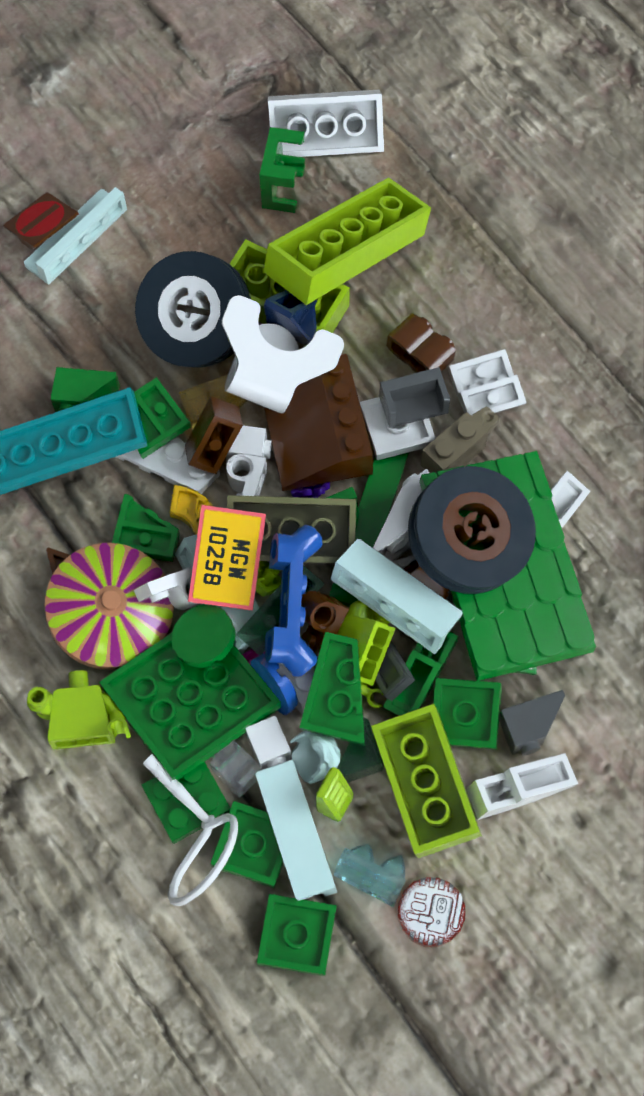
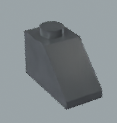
M563 690L501 710L499 722L512 755L521 752L523 756H526L541 749L540 746L543 745L564 700L565 693Z

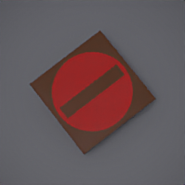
M46 192L3 226L16 235L22 244L33 250V248L38 247L76 218L79 213Z

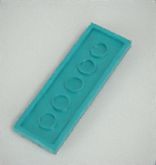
M131 387L0 431V495L148 446L135 394Z

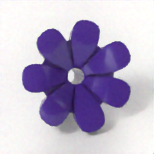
M330 482L315 485L314 487L308 486L302 489H294L290 492L292 497L318 498L321 494H325L326 490L330 489Z

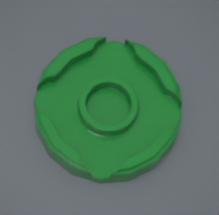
M202 604L192 607L178 619L171 636L172 647L177 656L191 667L205 668L211 666L210 664L215 661L220 662L227 656L234 645L236 632L233 622L225 610L215 605Z

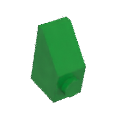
M56 367L51 393L54 411L58 412L119 391L120 385L117 373Z

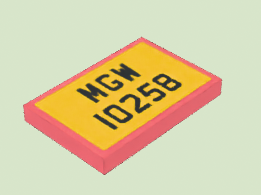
M201 505L188 602L253 611L266 514Z

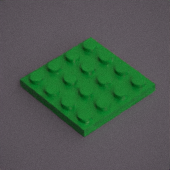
M170 633L99 681V684L125 716L128 724L151 754L158 759L172 780H179L246 733L247 727L263 721L280 709L281 701L235 645L220 662L215 661L210 664L211 666L205 668L191 667L177 656L172 647V633Z

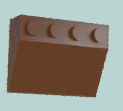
M347 354L340 356L337 366L333 370L299 384L295 388L291 401L284 413L281 414L264 407L282 491L373 474V453Z

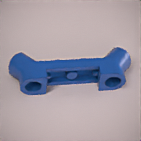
M309 525L301 526L292 535L275 533L270 549L269 569L282 570L279 627L274 626L266 632L265 659L269 663H283L294 677H301L317 663L316 654L300 637V626L304 625L306 616L305 607H301L302 594H305L307 587V576L303 575V563L322 547L321 535L314 527Z

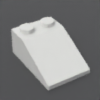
M427 469L419 475L416 473L412 474L403 482L396 501L375 542L373 549L390 561L397 560L411 549L408 537V521L412 506L422 492L419 483L422 474L430 473Z

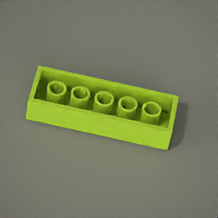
M388 177L269 243L263 272L304 304L308 305L425 234L431 207Z

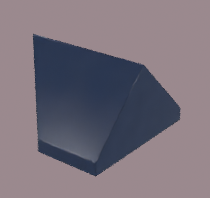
M284 290L266 299L264 303L266 322L284 327L293 335L297 342L306 346L317 332L315 312L317 300L306 305L289 291Z

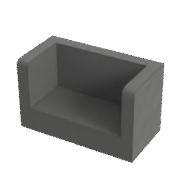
M439 367L380 382L379 398L389 428L448 414L450 396Z

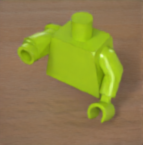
M357 600L350 605L337 635L358 640L362 695L367 697V702L371 707L380 708L383 705L376 703L373 696L375 692L383 695L380 688L371 689L367 685H374L396 628L389 626V621L360 600Z
M76 670L69 672V688L56 689L53 694L43 687L32 688L28 693L27 706L29 709L36 712L40 718L50 720L48 742L53 750L115 743V737L122 733L126 734L127 739L131 737L125 716L107 693H103L100 685L88 686L87 671Z

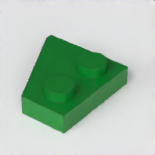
M157 377L134 392L148 445L138 449L141 458L144 459L192 426Z
M124 494L112 543L135 548L151 559L173 562L180 536L179 529L168 521L161 520L158 514L151 509H145L136 503L129 494Z

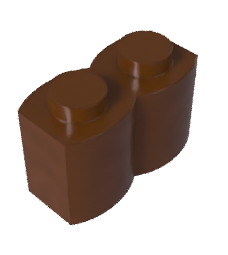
M411 313L387 336V348L398 359L408 364L415 373L438 367L442 372L454 361L456 349L452 340L445 335L441 336L434 332L432 325L424 317H418Z

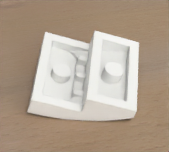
M505 349L453 364L447 368L464 413L468 412L470 415H473L486 406L494 413H498L526 404L518 376L513 374Z

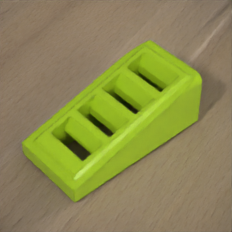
M335 767L329 769L316 793V807L319 813L339 822L349 807L354 794L340 770Z

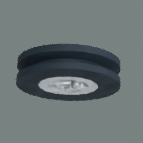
M183 251L171 254L156 263L148 271L140 284L135 303L138 330L148 348L166 362L192 368L216 365L234 353L222 326V318L229 300L237 295L251 299L249 290L238 271L220 258L197 251ZM205 294H206L207 297H208V300H209V302H210V305H209V303L204 299V295H205ZM181 304L210 310V315L206 316L177 310V306ZM178 317L182 320V325L180 324Z

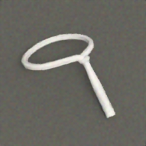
M152 754L143 762V765L202 821L201 827L203 831L181 861L169 885L168 898L170 904L182 906L202 894L226 865L236 843L238 821L236 816L229 813L216 818L214 815H208L177 779L172 780L158 759ZM230 822L228 840L212 870L192 891L178 898L177 891L180 881L193 859L211 835L212 828Z

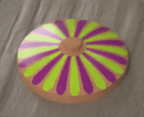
M99 543L77 550L57 567L47 587L44 613L51 636L68 656L83 665L104 670L119 669L165 638L170 628L174 606L169 601V598L167 597L152 603L150 598L138 602L134 592L140 586L162 578L165 574L149 556L127 545Z

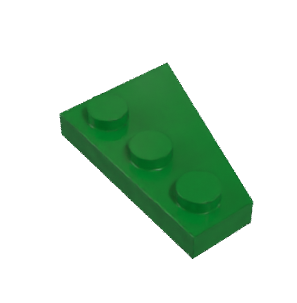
M325 632L299 728L304 731L365 746L358 640Z

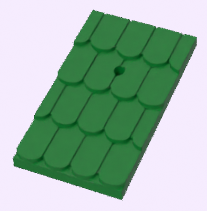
M533 451L523 455L518 454L494 461L489 460L467 465L493 470L512 481L527 499L534 516L536 528L532 555L525 567L514 578L498 588L484 593L464 594L451 591L455 607L462 611L459 622L476 681L593 653L596 648L594 632L581 598L582 591L564 542L565 536L552 502L553 495L538 452ZM455 468L437 471L436 473L422 474L419 480L421 490L423 491L443 473ZM466 510L459 511L461 517H466L469 513H472V511ZM477 514L475 521L481 516ZM468 540L465 543H463V545H465L466 547ZM478 543L470 549L484 550L485 546L483 543Z

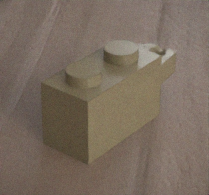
M487 406L473 415L466 412L422 449L421 466L430 473L465 466L485 449L487 437L499 423V417Z

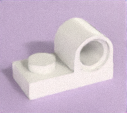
M247 454L232 456L227 462L226 470L230 487L238 492L236 496H260L267 475L266 458ZM241 470L249 472L246 476L242 477L235 475V473Z
M193 566L148 582L135 589L134 592L138 602L150 598L152 603L168 597L171 604L179 610H188L200 604L188 602L189 596L186 592V587L190 590Z

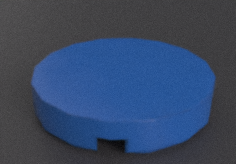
M263 653L251 661V666L281 701V708L277 711L287 715L295 710V707L298 706L296 691L286 675L281 676L276 671L280 668L279 664L266 662L265 654Z

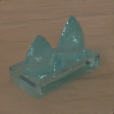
M369 844L356 846L351 850L345 848L339 858L333 876L394 907L406 882V869L402 855L389 858L380 866L375 864L373 851Z

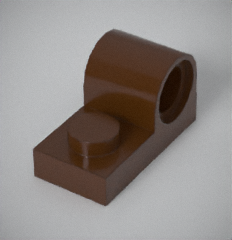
M308 591L302 595L301 607H305V621L309 626L301 638L316 654L318 660L325 632L337 634L349 608L335 597L317 591Z

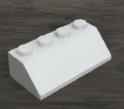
M380 90L268 96L270 127L303 131L305 135L302 145L282 142L283 155L306 157L384 152L382 93Z

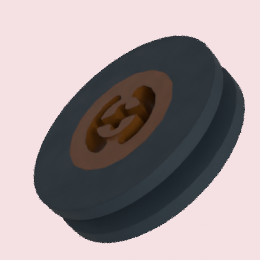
M466 466L443 473L420 493L410 512L408 537L416 561L432 580L451 591L464 594H479L498 588L514 578L525 567L534 549L536 528L534 516L527 499L512 481L500 473L487 468ZM459 511H472L466 517L459 515ZM477 514L480 515L481 517H479V518L475 521ZM468 540L466 547L465 545H463V543H465ZM478 543H483L485 546L484 550L470 549Z

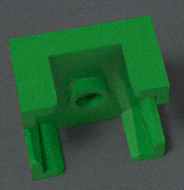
M270 127L259 174L263 209L290 213L296 212L297 200L276 197L278 186L294 188L295 177L301 178L304 175L305 158L283 155L282 142L302 145L305 139L303 131Z

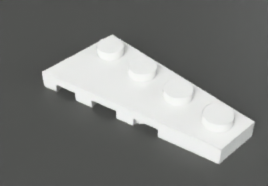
M178 437L144 459L141 458L138 449L116 456V458L122 461L125 459L138 465L139 469L143 471L153 472L163 477L165 481L173 485L187 487L200 494L220 476L219 470L217 474H213L189 466L185 451L186 443Z

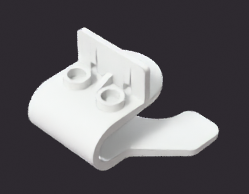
M241 295L234 296L229 300L222 318V326L235 354L224 390L282 414L287 409L295 388L299 384L333 370L337 366L344 348V342L336 334L326 330H318L312 340L306 346L299 349L293 335L284 327L270 323L258 324L260 305L256 301Z

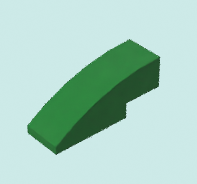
M449 631L442 647L436 654H433L418 643L405 663L415 681L393 701L387 699L383 707L399 716L420 709L460 637Z

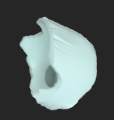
M303 731L290 741L291 744L298 742L291 752L292 759L298 773L306 783L313 784L323 780L330 768L339 767L341 754L334 738Z

